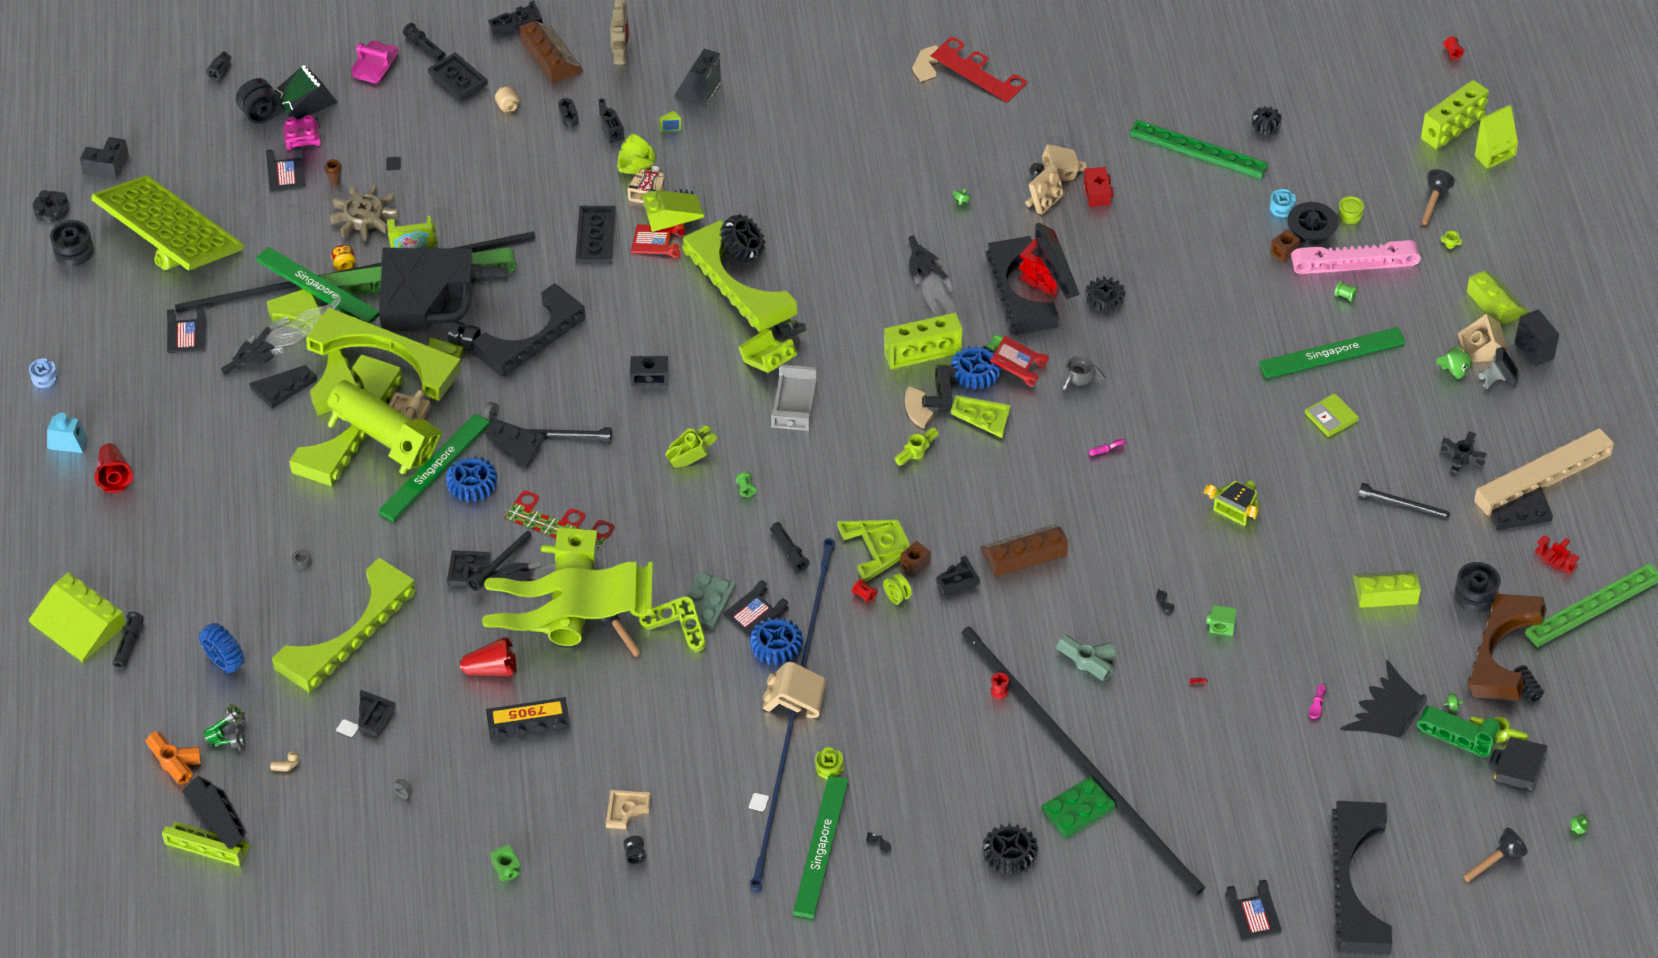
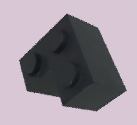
M109 137L103 149L85 147L80 157L83 174L117 180L129 156L126 140Z

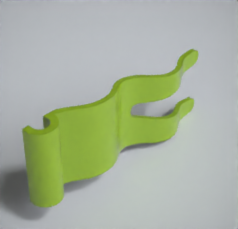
M625 562L602 570L574 567L564 568L541 579L525 582L506 578H488L484 582L487 590L502 591L520 597H540L560 590L562 594L531 612L485 615L482 618V624L485 627L528 631L540 628L563 617L601 619L625 611H630L631 614L639 617L648 616L652 612L653 562H648V565L645 567L638 566L637 562Z

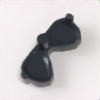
M1158 589L1156 599L1161 609L1165 613H1171L1175 606L1165 602L1167 592Z
M867 832V845L879 844L882 854L892 850L891 844L882 839V835L877 836L874 833Z

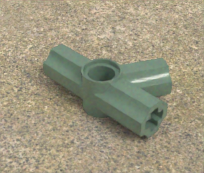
M1064 634L1057 643L1056 649L1075 661L1078 669L1082 671L1088 670L1102 681H1106L1114 671V667L1107 662L1116 659L1113 643L1109 642L1092 647L1080 644L1068 634Z

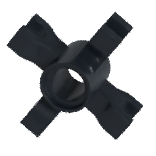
M1469 431L1466 439L1460 440L1457 443H1453L1448 438H1443L1440 452L1454 455L1450 472L1458 474L1461 465H1467L1470 462L1483 468L1487 453L1473 450L1476 433Z

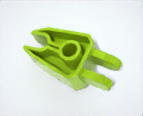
M709 425L703 426L697 431L687 429L670 445L665 455L674 468L685 467L707 456V447L712 445L718 436L715 433L709 434L711 432Z

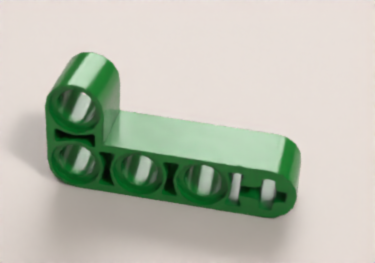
M1432 706L1425 707L1417 722V727L1424 733L1483 757H1488L1491 754L1498 740L1501 728L1499 722L1493 718H1485L1481 726H1478Z

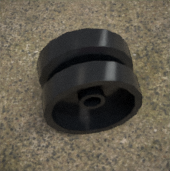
M262 78L252 79L244 83L236 93L235 99L238 107L244 112L247 119L255 124L265 123L275 117L282 103L273 87Z
M68 220L59 223L52 229L50 240L55 259L60 264L78 266L89 261L93 256L94 247L90 230L84 222Z
M1471 562L1464 565L1457 575L1454 590L1456 602L1465 610L1474 613L1490 610L1492 602H1495L1496 596L1499 593L1501 584L1500 574L1494 567L1483 562Z

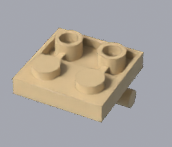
M1050 164L1028 184L1032 196L1025 204L1028 207L1034 204L1036 212L1043 215L1065 195L1056 165Z
M418 390L414 397L395 392L389 403L391 407L413 421L421 418L424 419L431 407L430 401L422 399L424 392Z

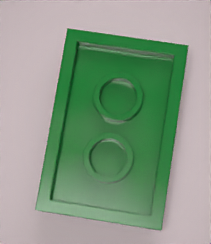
M1091 776L1041 805L1043 813L1065 838L1115 809L1114 801Z

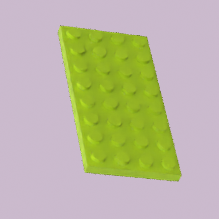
M148 175L92 194L91 200L188 271L243 250L244 244Z

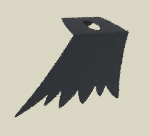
M1387 660L1386 668L1389 680L1383 677L1380 678L1385 689L1370 686V692L1376 700L1359 701V704L1369 713L1355 714L1356 717L1362 720L1347 724L1340 729L1376 732L1402 738L1426 703L1427 695L1417 693Z

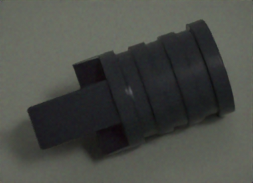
M223 51L209 65L206 75L212 80H219L227 69L232 57Z

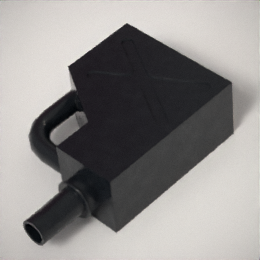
M383 247L379 308L381 328L399 331H427L432 323H453L454 321H459L469 312L473 284L481 285V282H508V267L482 266L481 263L473 264L472 249ZM450 298H460L459 307L453 312H440Z

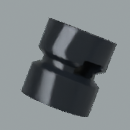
M454 321L448 332V343L458 346L462 345L466 349L473 350L472 341L481 335V328L473 325L467 326L466 323Z

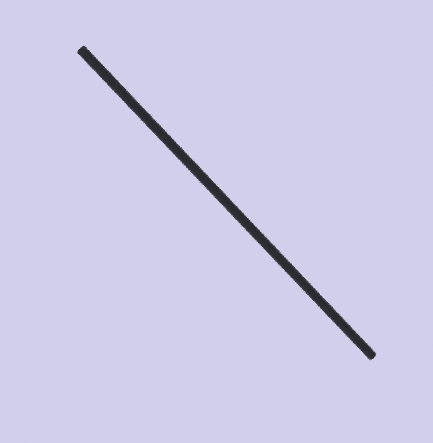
M532 231L450 249H472V251L534 239L535 233ZM382 262L326 274L382 266ZM287 281L175 304V309L177 312L299 286Z

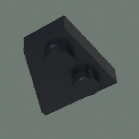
M965 555L961 557L960 563L956 566L952 564L947 568L946 572L937 576L936 583L942 594L947 595L980 585V578Z
M361 690L358 720L359 731L377 737L396 708L395 702Z

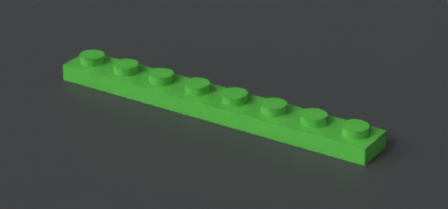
M1649 563L1544 619L1543 625H1533L1527 628L1525 635L1538 648L1658 583V571Z

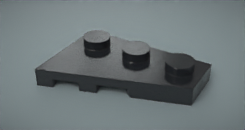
M1539 487L1492 510L1491 518L1496 530L1552 521L1553 514L1542 488Z

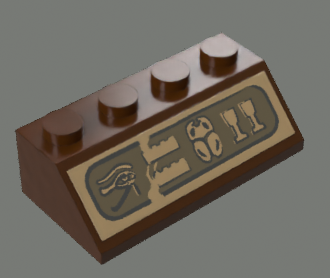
M532 21L519 26L521 42L552 84L583 72L582 67L551 26L538 21Z
M1049 525L983 545L980 549L994 576L998 577L1067 556L1068 540L1060 526Z

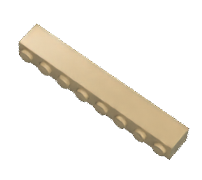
M1600 428L1593 432L1590 431L1585 436L1574 439L1565 446H1560L1532 462H1527L1518 469L1511 470L1502 477L1495 478L1486 485L1479 486L1476 489L1474 502L1487 516H1490L1492 510L1539 487L1543 490L1611 456L1614 443Z

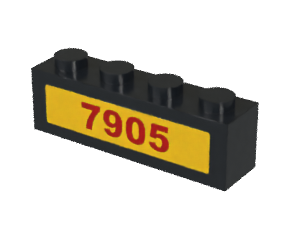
M566 697L486 709L490 740H501L508 737H521L528 734H540L547 731H560L570 728Z

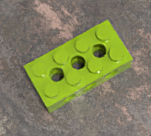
M1472 80L1430 109L1424 116L1421 139L1437 150L1441 146H1445L1454 137H1458L1462 131L1469 129L1476 121L1481 120L1486 115L1489 90L1475 80Z
M956 313L884 328V354L890 369L952 356L956 354V351L960 352L962 348V326Z

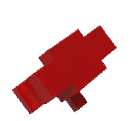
M1543 535L1537 541L1539 546L1535 549V553L1543 557L1542 561L1558 571L1562 569L1571 575L1577 568L1578 564L1576 562L1580 557L1574 553L1571 555V551L1566 549L1570 544V540L1565 538L1560 544L1554 542L1552 548H1549L1550 538Z

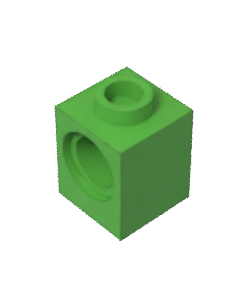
M1213 605L1212 613L1208 612L1206 624H1210L1209 632L1233 636L1237 608Z
M509 844L490 852L492 865L502 882L514 879L521 874L520 862Z

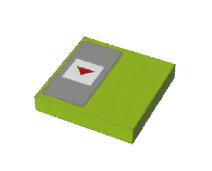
M1335 393L1305 409V414L1328 438L1356 423L1359 419Z

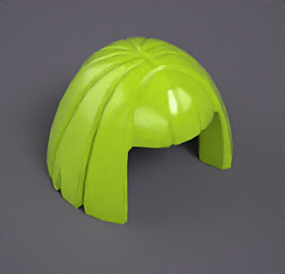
M636 134L629 135L625 139L626 142H623L622 150L618 154V171L624 174H637L640 169L650 170L655 165L657 159L655 149Z

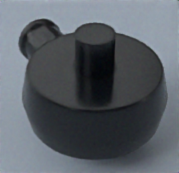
M1033 163L1030 166L1029 172L1033 178H1036L1045 168L1042 164Z

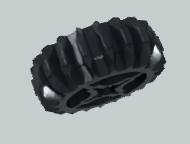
M741 214L731 216L725 220L720 228L721 233L719 235L722 237L721 242L724 243L723 248L728 250L727 254L731 253L732 258H737L739 262L743 261L744 263L758 258L765 249L764 244L766 243L763 239L765 235L761 234L762 229L757 227L758 223H754L752 218L748 219L747 215L742 216Z
M1010 822L1007 827H1004L1002 824L999 826V829L994 827L992 832H988L987 837L983 840L984 861H987L988 867H993L994 872L1001 870L1002 875L1005 872H1009L1010 876H1012L1013 872L1020 875L1021 870L1027 872L1028 867L1034 865L1038 852L1037 840L1033 837L1032 831L1027 832L1026 827L1020 829L1019 824L1012 827ZM1022 844L1026 851L1022 850V847L1019 845ZM994 848H997L1001 854L999 855Z

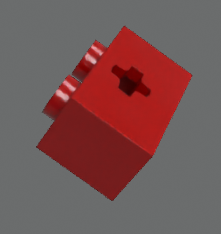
M1106 167L1084 168L1083 181L1089 207L1110 205L1111 197H1114V190L1109 185L1111 184V176L1107 174Z

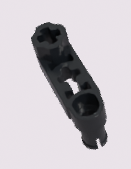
M936 365L935 381L938 397L923 395L922 407L951 410L953 400L950 381H956L955 374L957 368H953L954 366Z

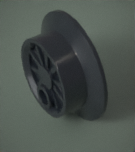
M1305 202L1296 205L1291 209L1287 218L1291 231L1300 239V242L1309 245H1317L1326 241L1328 237L1335 233L1339 223L1334 210L1318 202Z

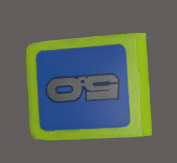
M674 110L660 117V131L681 130V117Z

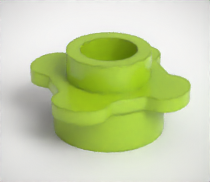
M1447 231L1445 236L1440 238L1441 242H1444L1449 249L1462 244V239L1459 238V234L1456 231Z

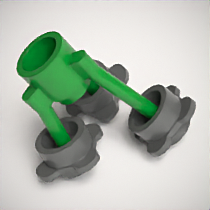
M230 703L229 707H226L223 711L224 718L204 730L203 733L209 745L215 743V746L218 747L230 743L232 748H238L239 751H242V745H245L246 737L244 733H240V729L237 726L241 724L243 727L245 726L243 723L245 713L241 712L239 707ZM229 724H235L236 732L230 733V739L222 740V737L225 736L222 728Z

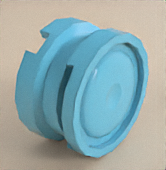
M1287 189L1275 190L1271 194V212L1279 217L1288 216L1291 209L1295 207V194L1290 193V190Z

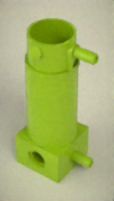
M347 380L340 381L332 390L328 399V406L333 409L327 424L328 427L334 428L338 418L348 421L391 449L388 456L402 464L399 472L403 475L407 473L408 469L423 466L432 457L443 433L422 418L414 421L370 392L358 388Z
M558 527L555 546L541 545V552L555 553V571L572 567L595 570L597 531ZM561 591L552 592L551 600L559 597L562 594ZM563 617L530 631L544 632L548 634L549 639L553 643L558 645L573 646L581 641L583 625L586 619Z

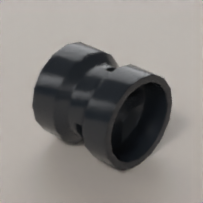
M630 836L624 840L623 845L626 851L627 862L633 865L643 863L647 859L646 851L643 849V838L640 836Z

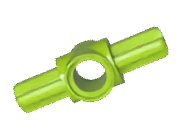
M933 427L924 434L911 435L908 443L904 445V450L894 458L897 465H903L911 458H922L925 455V450L930 446L929 443L939 436L937 429Z
M1471 716L1469 722L1481 726L1484 719ZM1493 718L1501 726L1496 743L1506 742L1509 737L1528 740V733L1511 728V724L1505 718Z

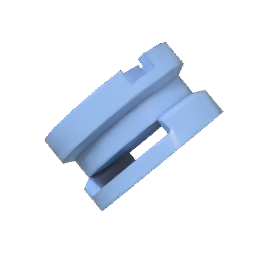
M45 358L37 359L29 367L31 380L35 386L45 388L57 381L58 376L53 361H48Z

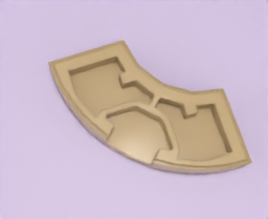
M909 386L905 394L906 411L909 418L917 426L925 429L934 417V412L930 411L927 407H922V397L926 393Z

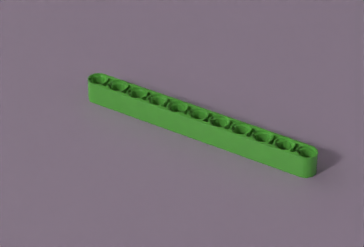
M510 248L472 253L473 264L481 263L482 266L508 267V272L516 269L514 251ZM382 266L325 274L320 277L350 295L379 292L381 289Z

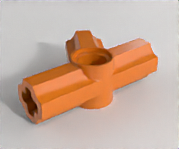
M160 731L152 732L145 739L147 746L160 761L161 767L169 772L177 784L184 785L189 782L191 777H193V772L187 765H199L201 763L199 746L176 748L167 741Z

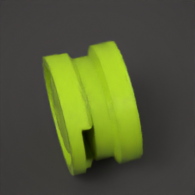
M1353 196L1341 199L1338 209L1339 220L1346 224H1357L1363 218V201Z
M900 573L893 575L892 579L884 580V590L894 604H900L903 599H908L912 596V590L908 581Z
M827 747L816 754L815 764L819 776L828 779V776L839 777L842 774L844 764L842 753L839 750L836 751L832 747Z

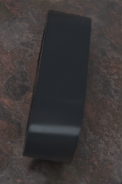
M569 98L561 99L558 102V108L563 124L566 127H575L579 123L575 104Z

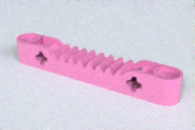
M1412 240L1392 241L1384 246L1380 244L1379 248L1375 245H1372V248L1365 245L1364 249L1361 246H1358L1357 249L1351 246L1350 250L1346 247H1343V250L1336 247V250L1333 251L1332 248L1327 250L1324 247L1298 248L1291 253L1294 271L1298 274L1414 266L1421 260L1417 243Z

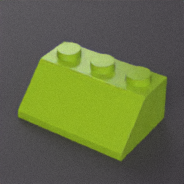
M1484 270L1469 277L1467 293L1486 314L1500 322L1501 327L1530 312L1498 276Z
M1412 570L1353 574L1359 608L1418 604L1421 589L1418 575Z

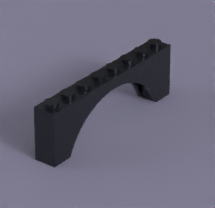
M1336 801L1335 809L1331 810V821H1335V826H1332V838L1336 839V843L1332 845V855L1336 856V861H1333V873H1337V878H1334L1333 890L1337 891V896H1334V908H1338V914H1335L1334 925L1338 926V931L1335 932V944H1339V953L1390 955L1392 948V926L1375 917L1364 907L1352 887L1349 872L1351 860L1357 850L1370 838L1385 832L1387 805L1381 802Z

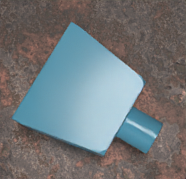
M58 413L56 416H53L47 429V448L83 453L88 437L80 421L77 418L67 417L65 413Z

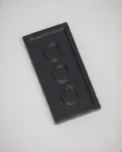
M579 206L576 263H612L616 206Z

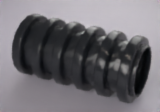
M1521 665L1513 670L1522 674L1524 682L1523 692L1528 701L1534 702L1539 700L1543 696L1544 690L1531 674V671L1528 670V667Z

